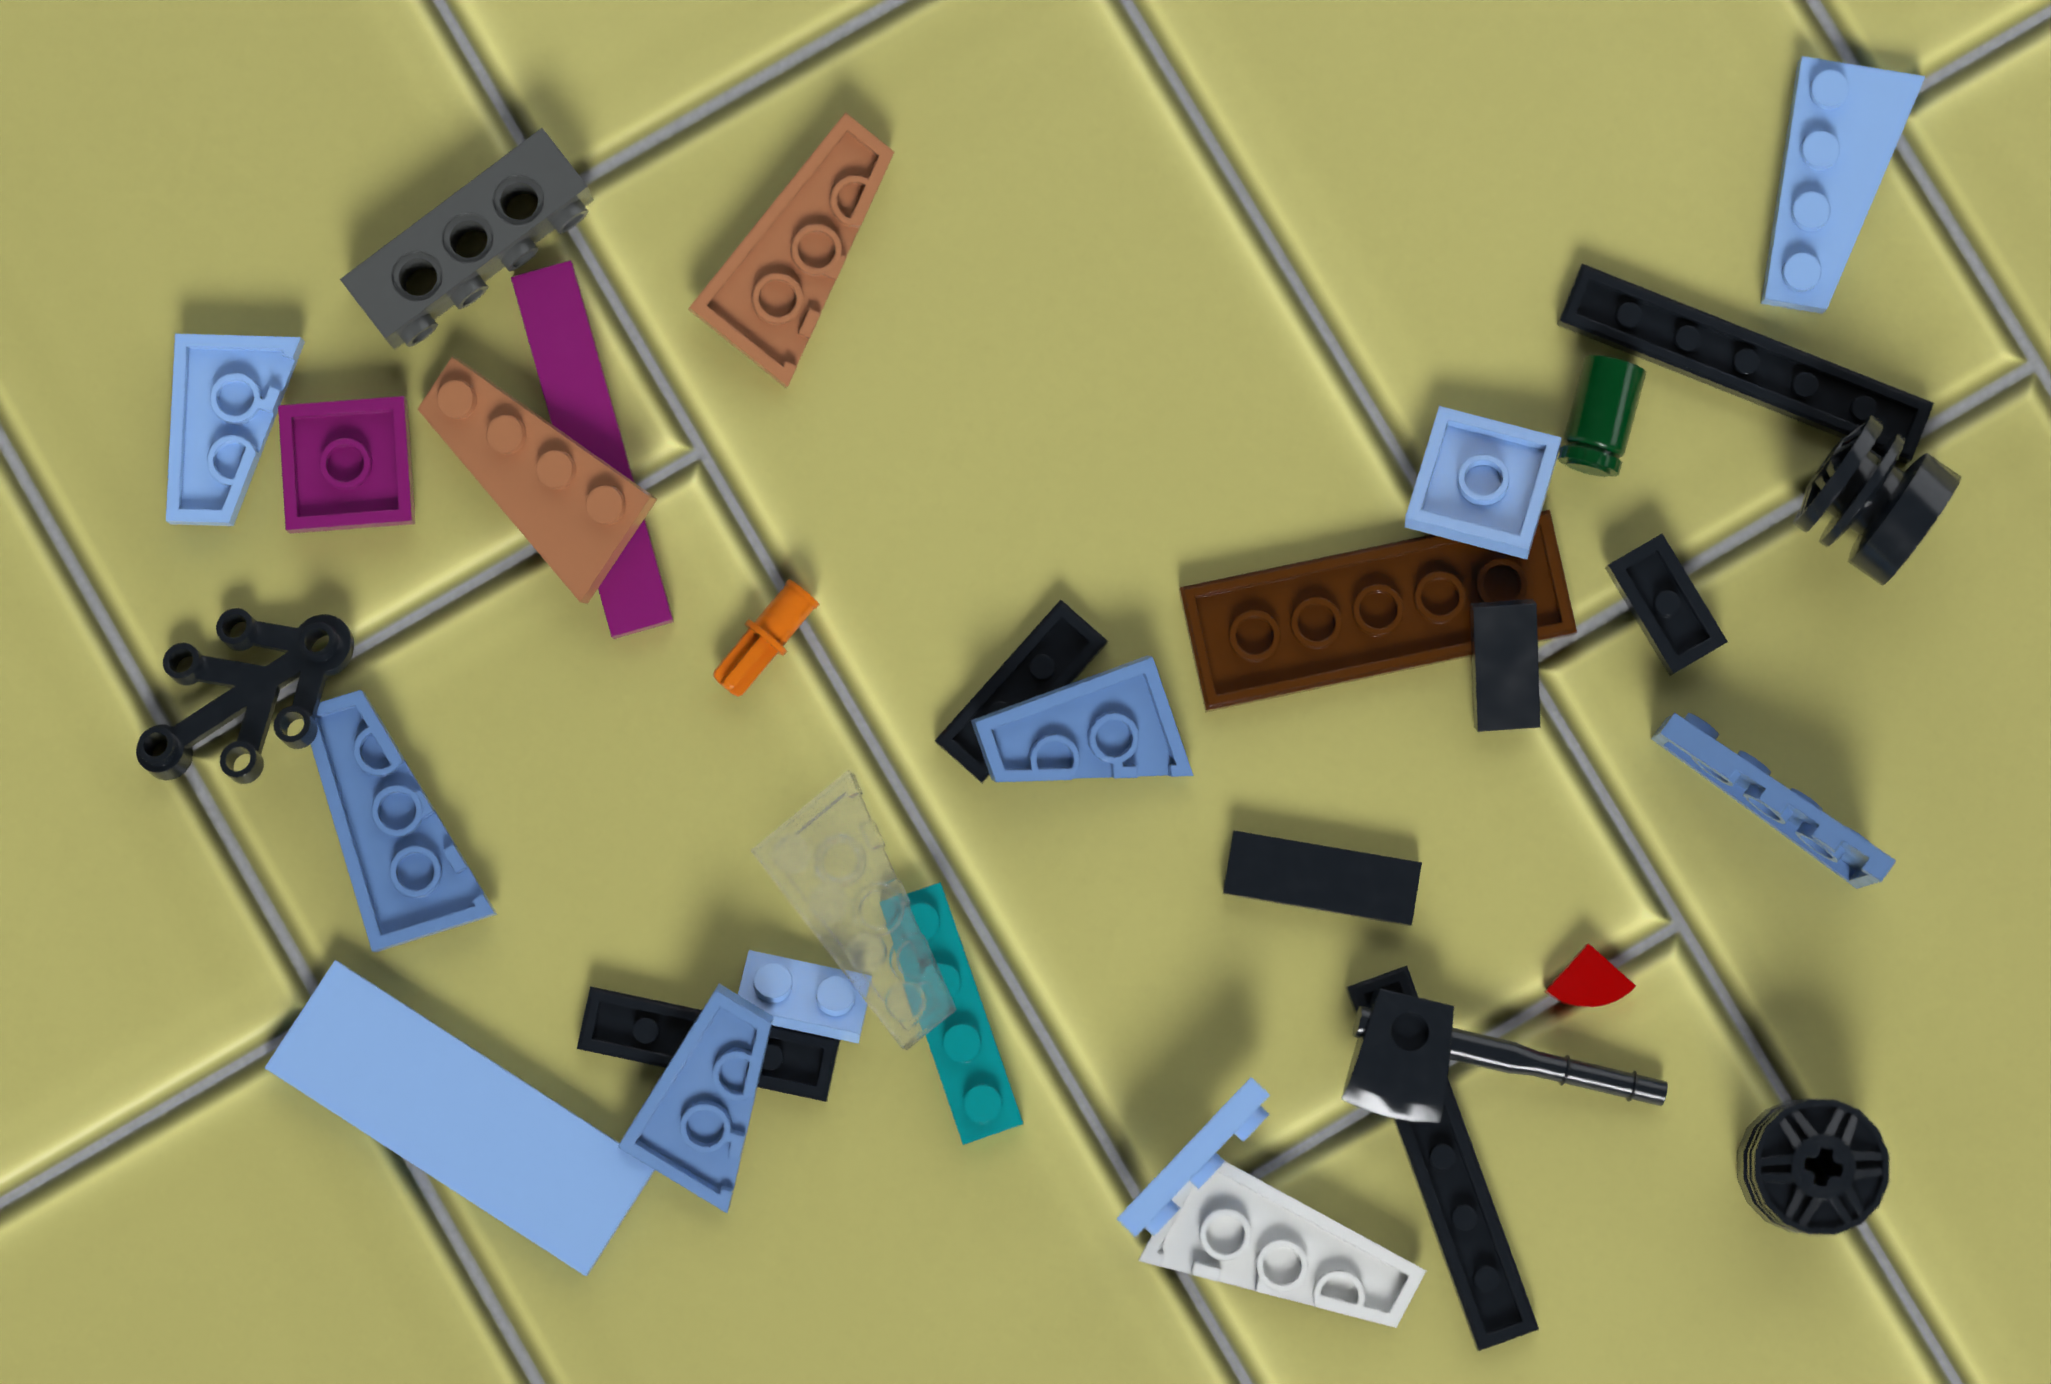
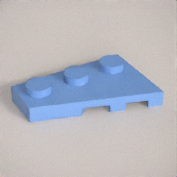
M718 984L622 1137L618 1148L725 1213H728L774 1016L723 985Z

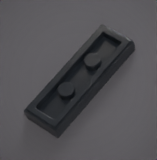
M1060 600L935 739V743L983 784L990 774L971 720L1073 683L1108 644V640L1066 603Z
M1234 830L1232 832L1222 894L1411 926L1422 862Z

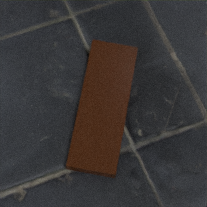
M1550 510L1541 512L1528 559L1431 534L1179 588L1205 713L1472 657L1470 603L1533 599L1537 603L1538 642L1567 637L1577 633Z

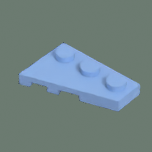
M175 334L166 521L169 524L234 526L278 413V405H281L305 341L301 337Z

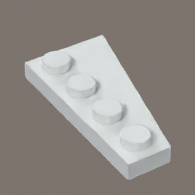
M1226 1161L1199 1189L1188 1181L1172 1198L1180 1209L1155 1236L1151 1235L1138 1259L1140 1262L1397 1328L1426 1273V1270Z

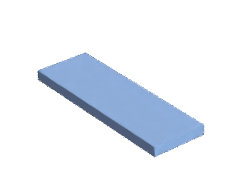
M337 960L333 962L265 1066V1069L584 1276H588L655 1172L653 1168L618 1148V1141Z

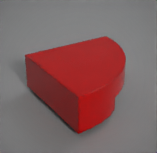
M1588 943L1585 944L1544 992L1564 1004L1578 1007H1599L1618 1001L1630 993L1636 985Z

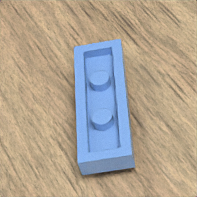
M1252 1077L1249 1078L1116 1219L1135 1237L1144 1228L1155 1236L1180 1209L1172 1198L1186 1183L1190 1181L1199 1189L1225 1162L1216 1153L1233 1134L1244 1142L1269 1116V1113L1261 1104L1270 1094Z

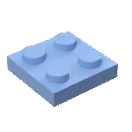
M1439 406L1405 516V528L1528 559L1560 451L1562 437Z

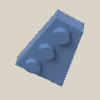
M1152 656L1141 657L971 720L991 780L994 782L1054 781L1109 777L1116 779L1137 778L1140 776H1193Z

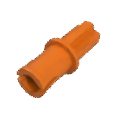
M788 579L784 588L771 601L756 621L747 620L745 626L748 630L714 670L713 677L731 694L738 697L742 696L777 653L781 656L786 654L787 650L783 646L813 609H816L820 604L802 587Z

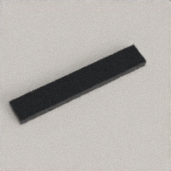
M1583 263L1578 270L1557 323L1558 326L1840 438L1848 436L1868 416L1873 415L1885 423L1871 450L1879 453L1885 444L1895 434L1899 433L1906 440L1898 461L1906 464L1913 459L1934 405L1931 401Z
M1407 966L1345 987L1355 1015L1360 1006H1369L1373 991L1380 988L1418 997ZM1447 1078L1440 1123L1412 1122L1395 1118L1393 1120L1476 1350L1481 1351L1539 1330Z

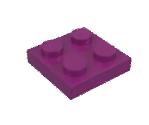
M405 396L278 405L285 530L288 533L415 524L408 400Z

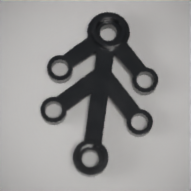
M232 608L225 611L217 621L216 632L218 637L230 649L245 651L252 646H258L285 652V654L267 666L203 656L189 643H178L170 647L164 655L163 668L175 682L184 686L203 682L232 687V689L173 727L167 724H160L143 732L136 747L138 762L157 779H176L183 775L190 767L193 760V745L245 712L237 741L230 743L224 748L220 756V766L223 772L236 783L248 784L255 781L261 775L264 768V760L261 754L280 689L298 677L299 680L293 705L282 709L277 714L274 720V732L282 742L293 749L305 748L316 738L318 726L315 717L327 676H333L343 671L352 659L354 638L349 627L338 617L328 614L310 617L298 628L256 621L247 611L240 608ZM239 622H246L245 631L238 637L230 638L232 627ZM326 635L329 636L328 644L324 649L318 652L312 651V647L318 639ZM187 656H193L190 668L184 672H177L179 662ZM297 719H304L303 729L294 736H288L289 725ZM167 739L168 745L166 750L159 756H152V752L157 744ZM243 754H250V762L247 767L240 771H234L236 759Z

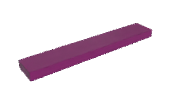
M569 260L511 277L552 425L635 483L572 261ZM645 519L598 588L613 639L674 622Z

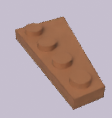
M845 112L688 308L691 313L785 388L788 387L794 375L798 362L814 331L857 232L863 223L894 155V151Z
M451 357L418 407V411L579 602L588 604L657 501V498L466 363Z

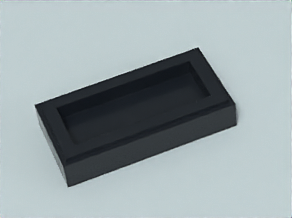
M1533 599L1470 603L1474 728L1477 732L1540 728L1537 603Z

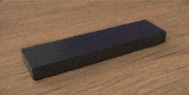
M590 986L577 1049L666 1068L702 1010ZM772 1025L758 1088L827 1102L841 1040Z

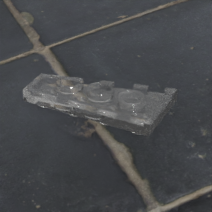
M847 770L750 851L898 1045L908 1050L957 1009L925 935L921 934L909 906L910 901L903 884L897 878L884 849L886 845L876 822L871 819L862 798L863 792L854 773Z

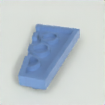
M358 690L320 702L315 717L318 731L316 738L310 745L372 952L386 950L498 915L365 692Z
M1673 713L1664 720L1651 738L1856 889L1882 882L1895 864V859L1872 845L1856 831L1842 825L1824 813L1823 809L1807 795L1793 788L1790 790L1769 776L1771 771L1759 760L1744 751H1739L1736 754L1718 742L1716 739L1719 733L1696 715L1688 713L1685 718H1682L1678 714Z

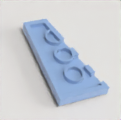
M1805 56L1799 59L1761 304L1820 314L1827 310L1926 76Z

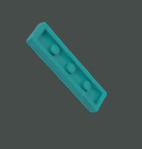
M941 882L881 902L962 1144L965 1145L1022 1125L1023 1121Z

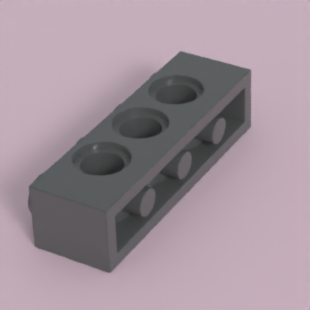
M541 128L340 280L394 350L403 343L407 347H412L434 332L438 326L435 319L455 305L458 309H463L479 299L488 289V285L485 282L504 267L510 272L527 263L538 252V247L535 244L556 229L559 234H562L580 223L589 212L585 206L594 199L586 183L545 130ZM527 193L538 198L537 208L530 217L516 220L506 215L507 205L516 195ZM470 231L485 233L487 235V245L479 255L465 258L456 253L457 243L465 233ZM427 268L437 273L436 284L430 292L421 296L407 293V280L413 272Z

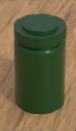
M1587 355L1585 357L1563 438L1566 445L1561 446L1558 456L1560 463L1589 475L1601 477H1615L1619 475L1622 461L1619 458L1626 451L1646 376V371L1643 368L1608 356Z

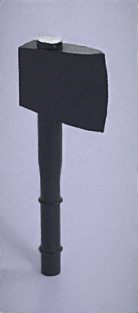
M1380 988L1373 991L1369 1006H1360L1357 1011L1353 1037L1358 1039L1341 1099L1363 1110L1389 1118L1412 1122L1440 1123L1450 1060L1504 1073L1535 1076L1559 1082L1561 1086L1569 1084L1624 1097L1628 1102L1636 1100L1662 1106L1665 1102L1668 1083L1667 1081L1638 1075L1636 1071L1629 1073L1570 1059L1569 1055L1565 1057L1537 1051L1516 1042L1453 1028L1454 1006Z

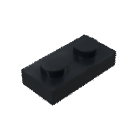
M1663 533L1605 567L1669 676L1728 642Z

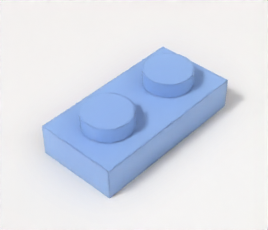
M749 950L738 995L774 1016L773 1026L859 1044L871 994L873 976Z

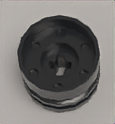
M1870 415L1856 430L1845 438H1841L1822 462L1805 489L1806 492L1802 506L1795 516L1793 524L1804 532H1808L1826 511L1833 517L1823 531L1819 542L1828 547L1836 542L1849 528L1859 535L1851 549L1847 562L1880 585H1885L1907 561L1936 522L1957 489L1961 476L1928 453L1915 460L1905 472L1897 468L1895 464L1902 452L1906 438L1899 433L1895 434L1877 454L1871 448L1880 435L1885 423Z
M1835 1099L1788 1100L1765 1109L1746 1128L1737 1150V1180L1746 1202L1765 1222L1788 1232L1836 1235L1861 1225L1879 1207L1889 1183V1153L1879 1129L1860 1110ZM1821 1149V1160L1831 1164V1172L1829 1176H1818L1814 1184V1173L1805 1170L1804 1163L1806 1158L1818 1157Z

